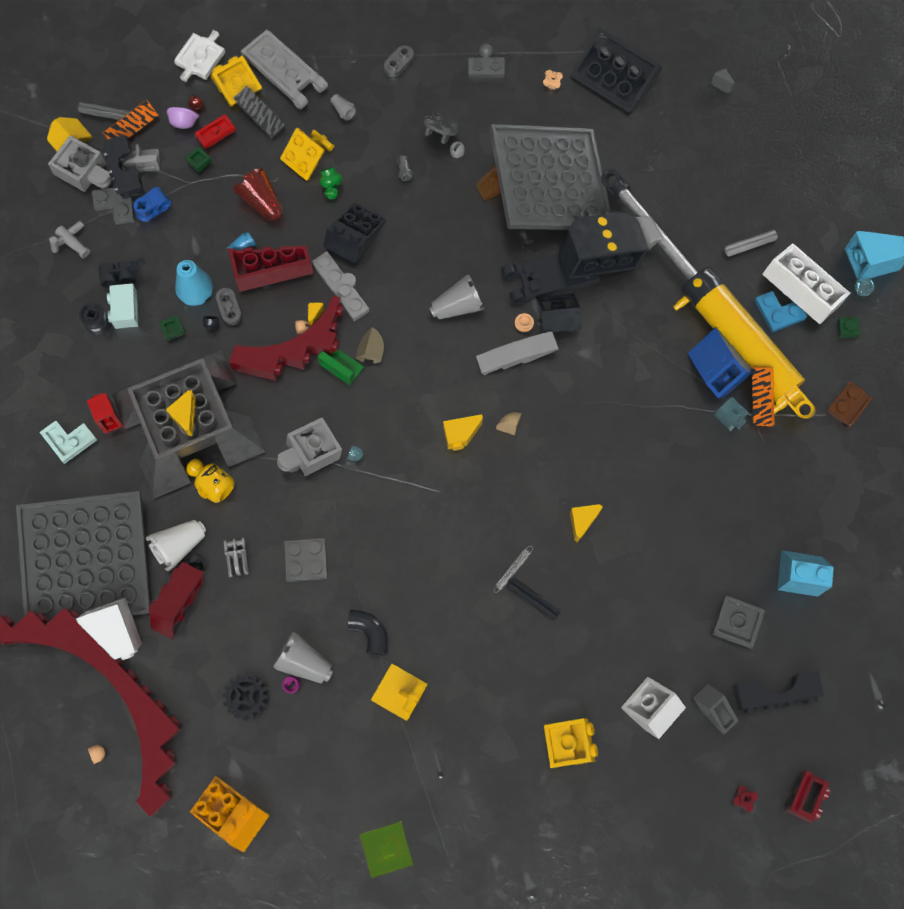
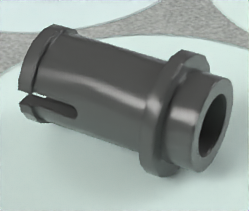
M405 155L397 158L400 171L398 175L401 180L408 181L412 178L413 171L410 169L409 159Z

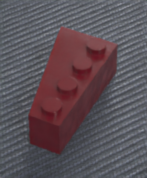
M306 245L281 246V249L264 247L263 249L252 250L251 247L244 248V250H235V248H228L239 292L313 274Z

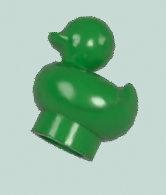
M335 167L320 171L322 175L320 185L326 188L324 195L328 199L334 200L338 196V191L333 186L340 185L343 178L340 173L336 172Z

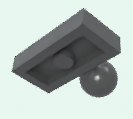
M485 43L480 46L479 54L483 58H468V78H504V58H490L493 54V48L490 44Z

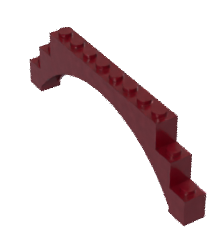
M64 608L49 622L41 612L37 614L30 611L15 626H13L15 622L8 615H0V646L2 644L29 643L51 646L70 652L94 666L119 692L132 715L141 745L142 783L140 797L136 802L150 817H153L173 798L169 794L171 792L170 788L164 782L160 784L159 781L177 764L174 760L176 758L174 753L168 748L166 750L163 748L182 730L179 727L180 721L173 714L169 717L164 711L166 709L165 705L159 699L154 701L151 698L150 694L152 692L144 684L140 686L135 681L138 677L130 669L126 671L121 666L124 662L120 658L114 659L77 622V618L80 615L74 609L69 611Z

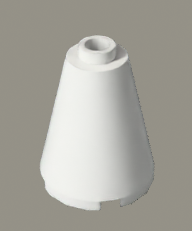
M192 520L150 534L146 537V540H151L152 543L149 544V548L160 565L165 563L167 567L164 569L170 571L205 537L204 532H206V529L200 521Z

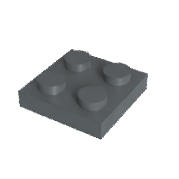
M325 538L284 541L286 582L327 580Z
M726 595L723 599L712 635L752 649L765 610Z

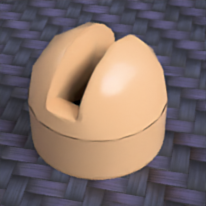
M305 320L295 321L298 336L310 328L309 323Z
M94 745L87 748L93 764L104 759L105 750L102 746Z

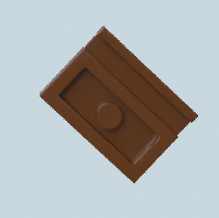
M850 381L826 412L841 423L844 422L850 428L874 397H870L863 389Z

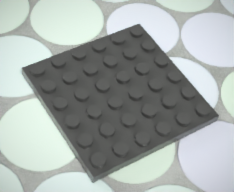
M491 124L489 131L508 229L569 230L572 222L577 218L586 215H600L605 212L611 213L606 187L601 182L602 169L593 129Z
M140 491L16 505L24 616L30 611L37 614L41 612L49 622L64 608L69 611L74 609L81 616L86 611L122 598H126L132 616L150 614L148 608L151 603Z

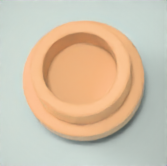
M520 314L515 319V327L521 332H528L534 326V320L529 314Z

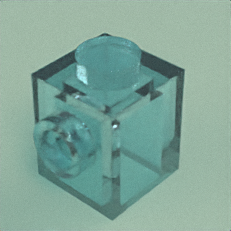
M731 397L717 410L714 416L726 428L732 431L734 428L740 429L747 422L745 418L749 413Z

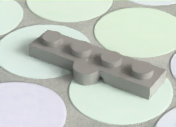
M328 252L311 261L332 293L340 297L344 309L353 321L370 312L368 306L354 289L356 285L355 276L351 273L343 274Z

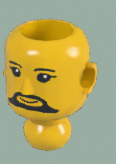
M193 459L186 466V473L196 478L195 488L202 498H208L214 503H219L231 493L234 487V479L216 464L211 463L203 466L201 460Z

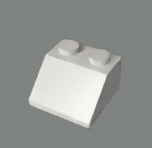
M647 677L621 708L644 730L660 739L686 707L676 693Z

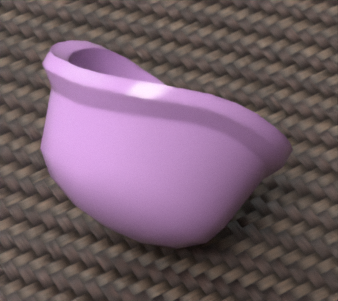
M167 109L169 123L176 128H191L194 126L196 119L199 118V115L190 109Z

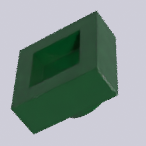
M199 146L185 157L186 162L198 173L212 162L211 157Z
M177 315L159 322L167 342L185 334Z
M839 317L837 320L839 338H858L860 336L858 317Z

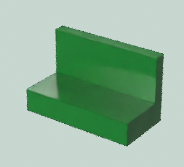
M339 349L337 352H334L333 357L323 351L318 356L321 366L349 385L364 368V366Z

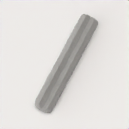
M771 230L726 245L724 252L726 256H731L776 241L778 235L775 230Z

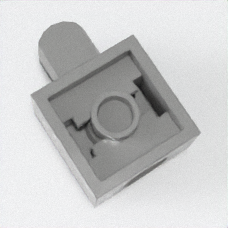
M72 136L67 138L48 163L55 176L84 192L91 183L100 188H106L111 183L109 172L103 168L106 162L101 152ZM79 150H83V153H88L89 162L86 167H79L72 161L74 154Z
M320 418L287 434L286 445L288 449L278 454L277 465L284 472L299 466L304 475L307 476L339 460L342 448L324 419Z

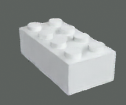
M793 243L774 258L762 274L819 324L838 309L850 295L847 289Z

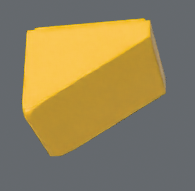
M323 303L308 304V322L310 327L324 313Z

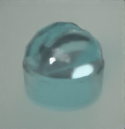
M352 445L347 459L355 462L361 460L363 457L362 449Z

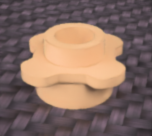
M547 70L545 72L546 79L543 80V84L550 89L559 88L561 86L560 79L563 78L562 73Z

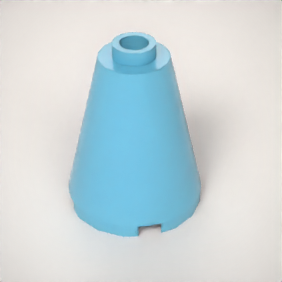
M181 261L176 271L175 292L177 297L187 305L197 306L205 303V300L213 294L214 286L211 277L193 261Z

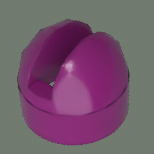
M295 676L285 678L282 683L283 690L289 694L297 692L300 688V680ZM295 681L296 684L290 689L289 686Z

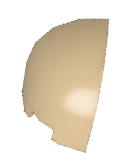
M513 412L505 415L500 419L496 429L515 435L522 413Z

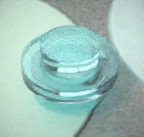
M868 277L859 278L855 283V291L860 296H868L874 290V283Z

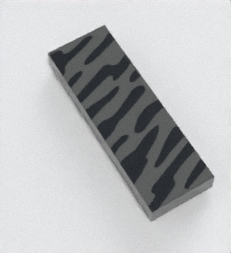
M248 86L233 97L234 101L271 139L285 128V124Z

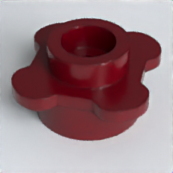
M740 786L736 797L733 799V803L750 812L754 808L753 804L758 799V794L755 791L747 790L745 786Z

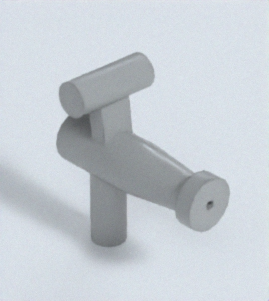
M78 221L68 230L64 226H59L55 231L59 238L51 237L49 239L51 251L53 253L59 252V246L66 243L78 252L81 258L87 257L90 250L84 247L74 236L75 233L84 227L83 223Z

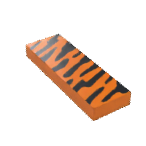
M145 100L102 133L107 139L125 135L128 139L159 115L148 100Z
M754 366L752 367L753 425L774 426L773 367Z

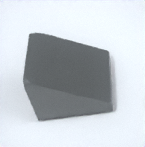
M727 69L715 73L711 81L713 86L728 94L731 93L735 83Z

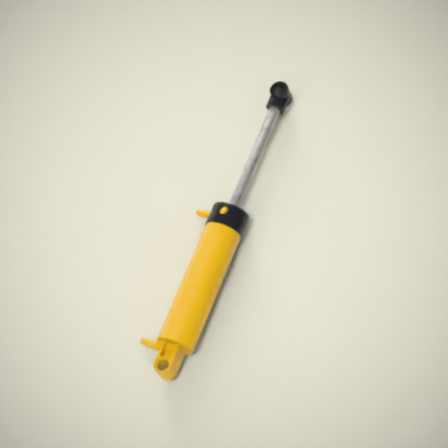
M607 169L602 173V184L615 199L620 198L635 217L650 216L629 192L630 186L616 170ZM616 176L614 183L609 184V178ZM657 225L663 235L658 244L688 279L681 290L684 296L673 306L674 309L679 310L690 302L713 329L717 327L751 368L754 366L773 367L774 414L789 405L799 417L804 419L813 417L816 411L815 406L799 388L805 381L803 376L725 286V283L711 267L697 272ZM805 404L811 407L808 415H803L800 411L801 407Z

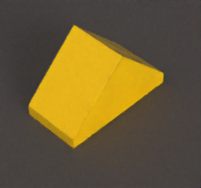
M190 390L177 399L166 411L188 436H193L196 397L193 391Z
M590 505L571 509V524L574 540L577 543L601 512L602 505Z

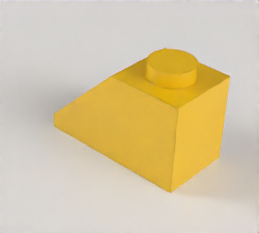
M482 414L443 421L447 449L457 451L467 446L482 425Z

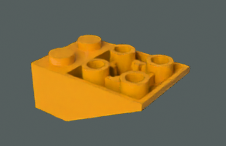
M217 776L214 777L190 811L192 815L228 844L242 852H245L270 816Z

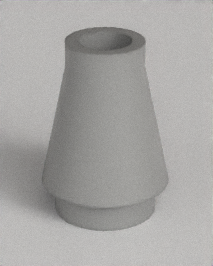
M338 94L332 96L331 103L340 117L346 120L351 119L356 113L354 104Z

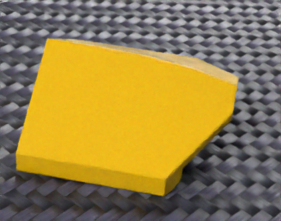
M59 117L51 123L47 140L58 151L69 136L83 143L90 140L92 136L78 119Z

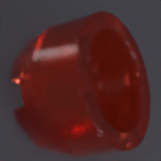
M194 94L188 100V106L192 107L194 111L199 110L204 105V102Z

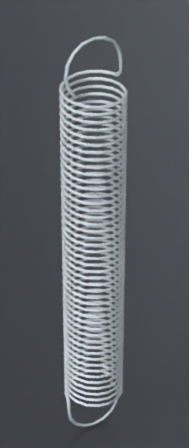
M524 551L514 561L511 568L507 570L508 572H505V576H502L496 584L501 588L500 590L510 580L511 575L513 576L516 570L520 568L519 566L523 564L522 562H525V558H528Z

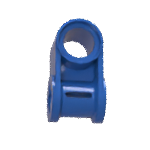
M155 187L134 202L133 206L136 216L140 221L147 222L159 213L167 210L171 205V200L160 187Z

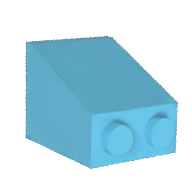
M857 231L845 247L858 281L899 271L904 266V237Z
M782 550L777 590L818 597L832 587L834 567L821 556Z

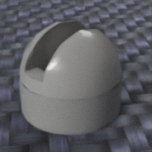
M459 141L452 143L450 154L455 158L462 157L465 153L464 145Z

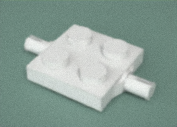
M213 30L208 38L200 37L194 33L174 60L176 65L185 69L180 76L181 80L187 82L191 74L198 75L204 79L209 77L212 70L225 54V49L215 43L219 36L217 31Z

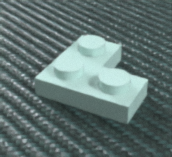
M57 421L40 432L64 464L97 441L84 423L68 435Z

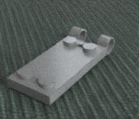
M269 30L264 31L241 50V55L287 95L300 110L308 104L306 97L300 93L304 87L312 83L319 93H322L328 87L323 77L311 69Z

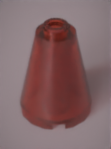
M262 167L261 170L256 168L242 177L244 181L241 184L238 182L233 188L234 193L268 221L279 219L282 216L283 208L265 170Z

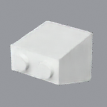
M126 598L86 611L77 618V622L114 659L120 657L122 660L134 656V653L138 652V648L142 645Z

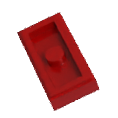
M226 114L195 132V136L203 147L207 149L236 131V128Z

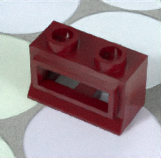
M808 770L801 771L800 776L803 779L800 786L795 787L793 791L795 798L792 805L786 806L785 811L807 822H814V819L818 820L821 816L822 808H820L822 800H827L831 789L828 788L830 782L812 774ZM814 781L820 784V787L808 813L802 810V807Z

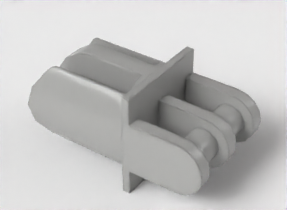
M244 537L241 538L242 540L233 539L230 542L224 540V554L226 555L229 577H233L232 559H234L236 575L242 574L241 557L244 574H249L248 554ZM237 546H242L243 549L237 550ZM233 547L234 551L229 552L228 548Z

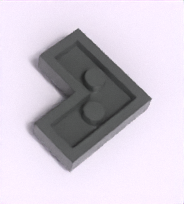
M114 188L92 191L95 211L113 208L116 225L135 222L132 197L123 199L120 194H116Z

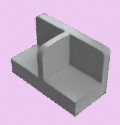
M136 144V151H132L134 158L127 160L122 167V170L126 172L132 170L137 172L160 170L159 150H141L139 144Z

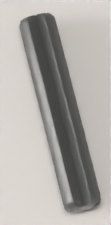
M79 102L78 105L80 113L120 120L130 112L129 110L86 102Z

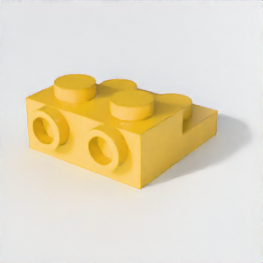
M235 56L225 66L219 65L212 70L211 78L220 93L222 92L230 107L237 104L233 97L246 86L254 94L262 90L260 83L243 56L239 58Z
M583 718L544 725L550 768L596 762L595 757L598 756L597 745L592 743L591 735L595 733L592 722L589 723L588 719Z

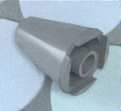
M469 274L431 302L432 306L429 307L433 317H438L439 320L485 309Z
M292 632L272 667L277 671L317 683L327 682L333 673L331 670L332 665L295 632Z

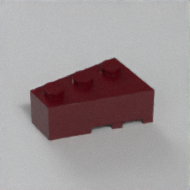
M184 562L181 563L179 568L176 567L173 570L170 581L162 586L157 600L154 599L148 608L151 629L172 640L175 636L174 628L178 620L181 622L184 620L185 616L182 614L189 604L192 605L204 583V572Z

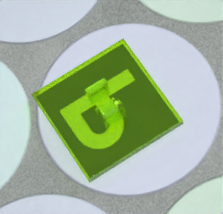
M401 822L360 835L371 878L413 865Z

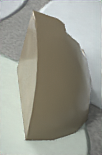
M373 327L365 333L360 341L355 356L356 360L364 362L365 359L373 360V363L381 362L384 343L379 332Z

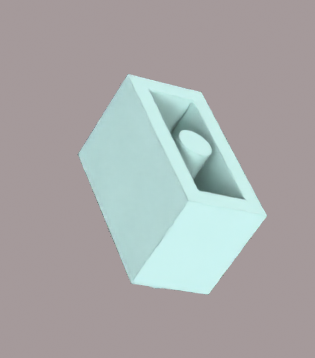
M134 285L110 286V293H107V301L110 305V311H108L109 322H112L115 329L138 327L137 290Z

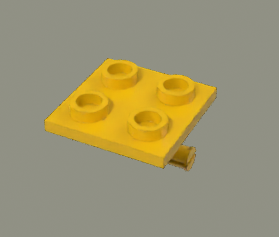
M296 128L280 159L302 178L309 181L325 151L321 146L331 151L334 145L327 140L325 135L319 134L316 130L311 132L310 136L313 138H310L302 130Z
M391 664L371 701L408 721L428 684Z

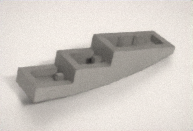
M551 331L506 344L480 354L476 358L481 373L486 375L500 368L507 369L521 362L523 364L559 350Z

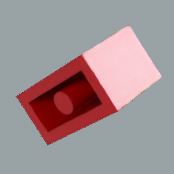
M106 393L96 394L87 400L93 418L104 434L123 426L115 405Z

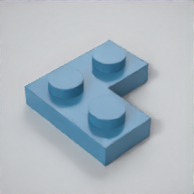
M773 291L756 297L754 300L771 333L803 321L807 317L804 310L795 302L781 307Z

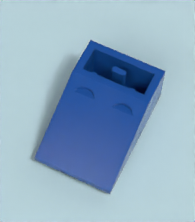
M717 327L688 353L704 382L717 398L726 397L752 374V368Z

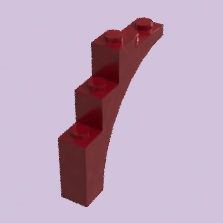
M332 296L327 309L319 320L307 331L291 340L267 347L235 345L229 360L232 370L277 381L278 375H281L284 365L305 369L306 364H309L311 361L312 353L319 355L322 351L333 357L334 352L338 351L340 345L336 335L338 328L337 320L339 316H342L344 310L340 297Z

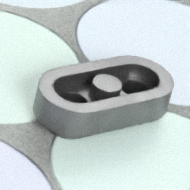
M409 46L398 47L384 63L386 75L389 77L399 76L413 61V50Z
M229 288L220 289L216 293V301L223 321L228 325H236L241 321L242 314L235 294ZM225 298H229V301L224 302L223 300ZM230 315H235L234 318H229Z

